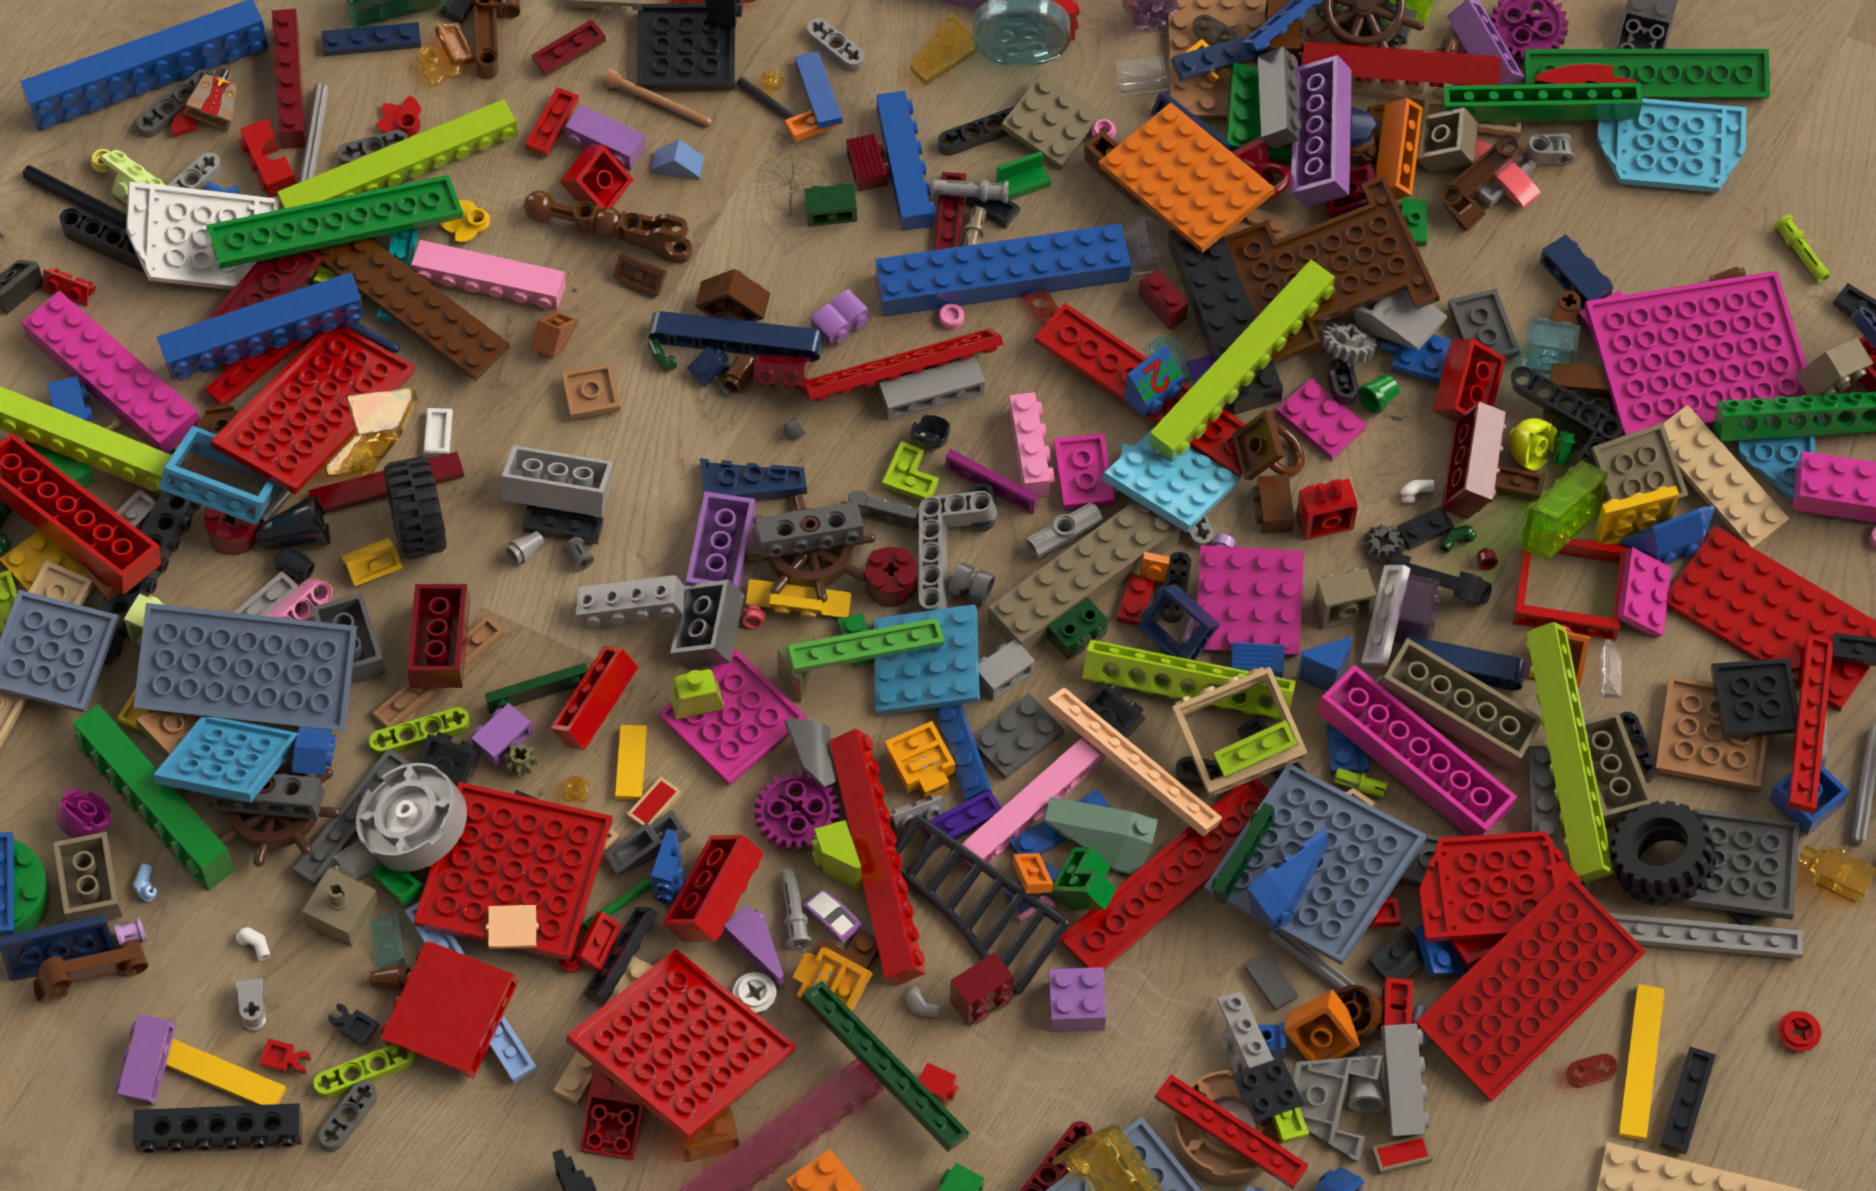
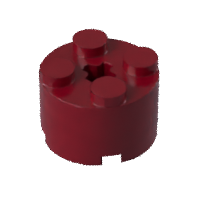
M205 508L204 524L211 546L216 551L227 552L229 555H239L247 552L256 543V530H259L258 523L255 525L212 508ZM249 508L248 513L255 515V510Z
M884 547L870 553V557L865 565V588L867 594L875 599L878 604L886 607L903 605L907 602L908 598L913 596L917 587V565L909 550L898 547Z

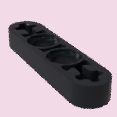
M1014 107L942 132L938 138L939 151L944 155H955L1010 135L1001 128L997 131H992L987 126L991 123H997L1001 126ZM968 131H975L978 133V137L969 139L965 134ZM949 140V142L953 143V145L950 146L948 143H945V141Z

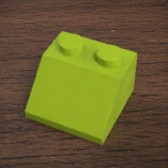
M846 821L814 829L815 839L811 840L813 847L811 852L815 866L820 865L823 875L855 890L861 889V865Z

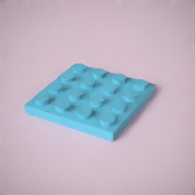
M1148 432L1104 472L1102 480L1187 533L1238 485L1240 478L1191 447L1183 456L1179 455L1174 461H1171L1149 444L1150 432Z

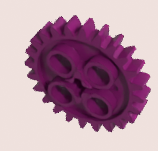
M1498 0V7H1493V15H1490V20L1513 59L1516 56H1520V63H1523L1525 49H1560L1559 44L1564 45V36L1568 34L1566 27H1568L1569 20L1565 19L1567 12L1560 11L1562 3L1554 5L1555 0ZM1532 10H1539L1541 13H1540V14H1535V13H1533V12H1531V11H1532ZM1513 16L1518 18V20L1512 21L1508 18ZM1545 30L1548 31L1549 34L1544 35L1541 34L1539 31ZM1523 37L1526 41H1519L1516 38Z
M793 770L792 777H788L785 772H782L781 780L773 776V785L765 782V791H758V798L760 800L754 801L755 808H757L754 810V818H758L755 820L756 827H762L760 829L761 836L768 835V844L776 840V849H780L784 844L786 845L787 852L791 851L792 846L796 847L798 853L801 852L802 846H806L808 851H811V840L815 839L814 829L839 822V815H837L840 813V805H837L838 796L833 795L832 786L822 788L812 777L807 778V772L805 771L802 773V776H798L796 770ZM792 792H799L802 795L799 797H792L790 794ZM812 808H820L822 811L818 813H812L809 810ZM775 810L784 811L781 815H774L772 812ZM794 826H802L804 828L801 831L792 830Z

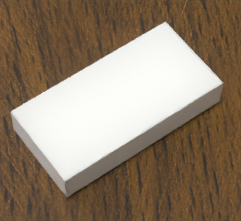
M427 408L424 457H437L450 453L452 409Z

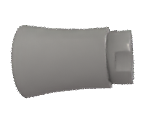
M1365 1050L1362 1052H1356L1354 1054V1057L1372 1056L1378 1054L1377 1052L1372 1050ZM1382 1066L1378 1080L1352 1074L1351 1091L1348 1101V1107L1352 1111L1371 1114L1386 1108Z

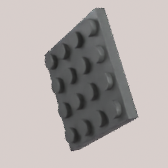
M1693 808V810L1701 814L1702 819L1709 826L1716 850V865L1714 866L1712 878L1707 879L1708 884L1703 890L1698 889L1696 891L1697 895L1689 899L1686 897L1685 905L1792 920L1795 903L1799 822Z

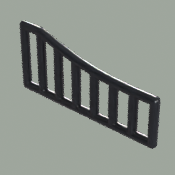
M915 815L895 843L896 853L900 855L919 827L931 835V837L907 870L902 867L900 868L902 877L907 885L924 897L953 924L981 961L989 956V949L1023 901L1035 908L1036 911L1001 958L1007 968L1045 916L1057 924L1018 981L1014 980L1013 993L1016 995L1022 994L1069 928L1070 920L1032 893L1026 894L1021 885L921 815ZM941 842L952 851L926 886L915 876ZM962 857L973 866L949 900L944 902L935 892L959 858ZM983 872L994 881L967 919L963 921L954 910L979 874ZM1003 886L1015 895L985 938L980 942L972 932V929Z

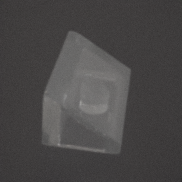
M1606 639L1601 651L1602 696L1604 698H1621L1622 653L1610 639Z

